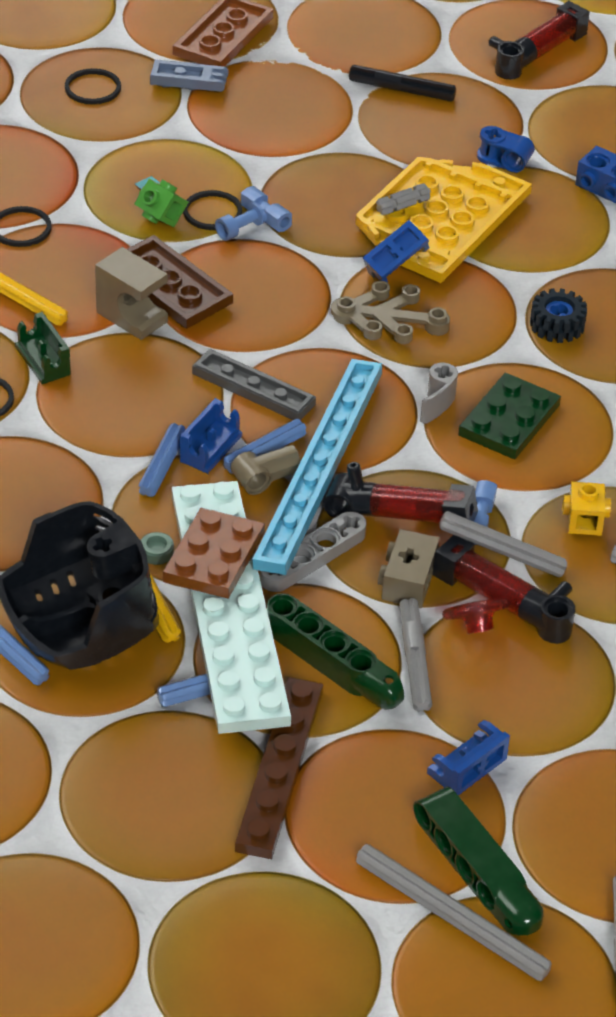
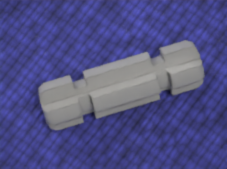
M422 183L414 186V190L408 188L391 194L390 198L388 196L379 198L376 201V209L381 215L385 216L393 213V209L399 211L416 205L417 201L418 203L430 199V188Z

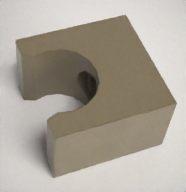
M121 247L95 264L96 308L98 314L140 340L168 322V313L156 306L148 297V295L168 283L167 273L124 247Z

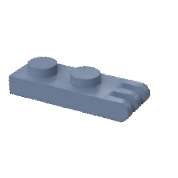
M155 59L150 74V84L162 87L221 92L225 89L229 70L223 66Z

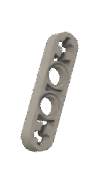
M345 512L304 537L295 557L305 556L309 558V561L298 563L293 560L286 575L281 574L279 576L280 574L260 571L261 586L271 592L286 590L361 543L366 535V519L359 513ZM322 540L332 541L334 545L331 547H322L318 544V542Z

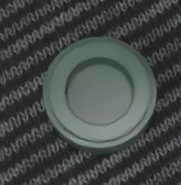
M153 532L141 539L149 564H164L174 554V542L165 533Z

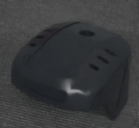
M91 501L79 502L34 519L21 560L0 575V600L2 607L20 638L37 657L70 670L96 665L118 655L147 637L159 625L156 596L152 589L147 554L143 544L123 518L98 503ZM94 514H98V515H100V516H103V517L107 518L108 520H110L111 522H109V521H107V520H105V519H103V518H101V517H97V516H95ZM69 575L74 577L76 586L70 585ZM52 584L57 585L59 594H54L51 587ZM40 594L43 601H38L36 595Z

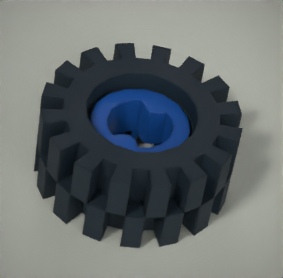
M555 288L549 289V294L545 290L540 292V296L536 295L532 302L530 317L532 331L534 333L538 332V337L541 339L547 336V341L552 342L553 338L557 339V343H563L565 338L567 342L573 341V337L578 339L585 329L588 309L586 301L582 302L583 298L580 295L575 297V292L573 291L566 294L565 289L561 288L559 292H555Z

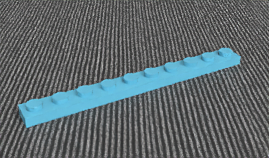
M351 359L252 559L253 570L282 575L287 574L382 375V363Z

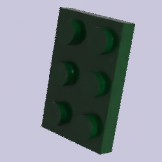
M504 373L460 424L458 435L515 460L560 406L561 396L518 377Z

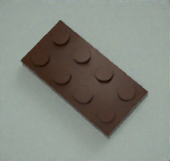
M155 235L127 249L168 274V283L148 295V297L156 306L164 309L171 318L186 329L233 304L232 292Z

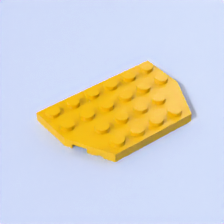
M417 157L356 214L355 224L377 246L410 220L428 238L430 248L426 252L420 249L400 266L442 283L531 194L532 184L483 163L472 162V167L453 165V160ZM422 183L430 188V199L421 203L417 201L416 205L399 211L393 209V213L385 216L381 215L376 209V201L379 198L385 196L390 198L391 194L408 188L414 190V186Z

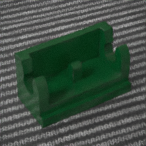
M40 312L34 315V327L30 331H26V325L21 321L17 327L18 342H15V348L40 383L45 384L71 375L70 348L44 313Z

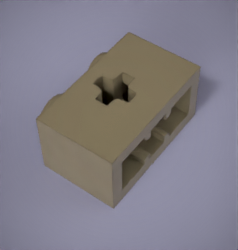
M403 529L399 530L396 542L390 541L387 548L386 561H388V565H381L379 571L378 585L383 586L382 600L399 604L403 599L415 598L418 601L419 608L422 609L433 576L435 551L439 548L440 537Z

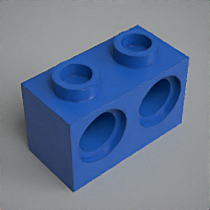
M595 146L578 161L575 185L616 203V154Z

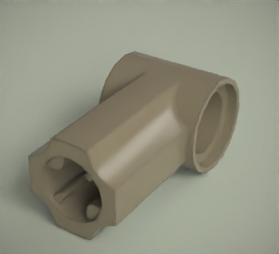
M294 445L259 456L254 452L247 451L239 454L233 460L231 471L248 494L257 495L264 492L272 481L295 474L301 460L298 450Z

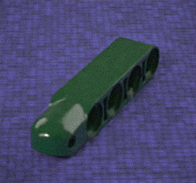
M276 594L268 600V617L273 638L347 692L356 696H364L382 709H394L403 702L404 689L397 672L378 660L371 650L289 594ZM391 678L393 682L388 684L385 679Z
M447 786L415 801L413 811L421 828L484 907L491 911L508 933L518 936L529 935L538 931L542 926L544 917L540 902L527 887L520 870L457 793Z

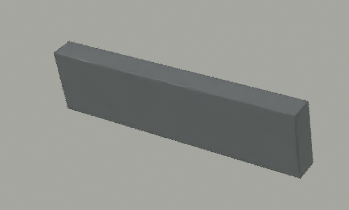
M209 349L192 365V374L292 420H302L316 405V396L212 349Z

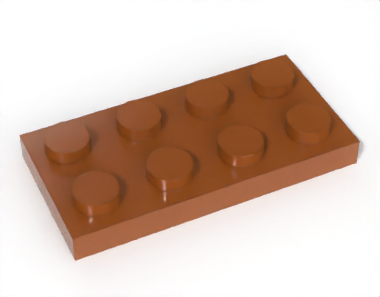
M219 0L173 45V55L198 64L225 67L273 19L274 9L249 0Z

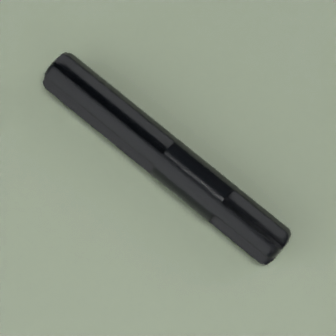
M352 65L349 71V79L354 82L446 101H453L456 95V86L359 65Z

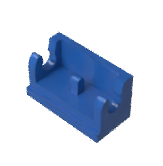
M408 220L363 257L368 273L372 277L377 276L379 281L388 283L387 276L420 249L426 252L430 248L428 238Z
M215 398L180 435V462L208 474L242 437V431L239 430L240 416L238 411L234 409L230 414L231 419L227 418L223 413V401Z
M483 720L478 724L486 733L478 730L472 738L446 757L441 754H436L432 757L436 764H431L428 767L427 774L444 788L447 786L451 787L457 795H460L507 759L510 735L505 731H500L489 721Z

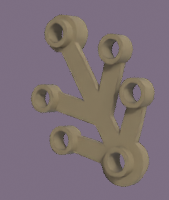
M385 281L374 282L371 291L354 299L344 296L334 300L331 304V314L336 322L340 324L353 323L363 332L364 337L369 340L379 339L382 336L383 326L394 336L396 342L401 344L410 343L413 339L412 326L404 323L399 324L396 321L425 324V330L429 334L436 336L444 335L449 331L450 316L443 308H432L429 313L399 310L408 304L419 302L420 288L412 284L405 285L402 288L401 295L377 306L367 305L377 300L383 301L389 298L390 285ZM365 317L374 318L375 320H367Z

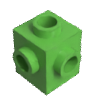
M148 179L145 186L140 190L134 205L144 210L142 216L157 224L160 220L175 227L189 202L175 193L177 187L162 179L159 184Z

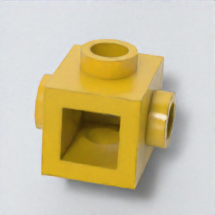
M571 481L570 494L563 495L562 515H568V533L602 536L604 519L610 518L611 498H605V484Z

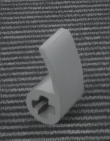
M443 362L434 364L430 368L428 397L422 400L420 422L425 424L431 422L446 411L455 400L458 371L455 366Z

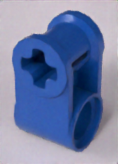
M487 126L481 129L480 132L482 143L477 151V158L485 164H491L517 173L524 169L535 151V146L525 136L505 131L496 126Z

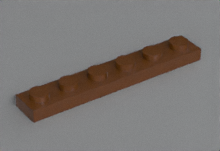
M288 677L285 691L291 713V726L272 728L235 842V852L271 860L323 694V684Z

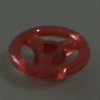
M501 597L466 603L445 609L442 612V617L446 620H464L467 634L494 629L493 614L508 608L511 602L508 598Z

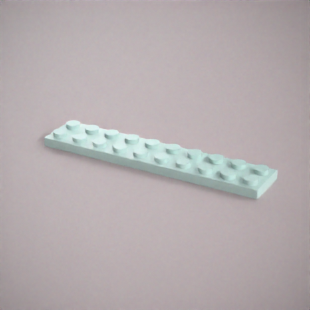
M238 481L172 487V501L180 542L200 508L246 518ZM254 554L229 599L190 589L218 734L291 726V713L258 570H253L252 559Z

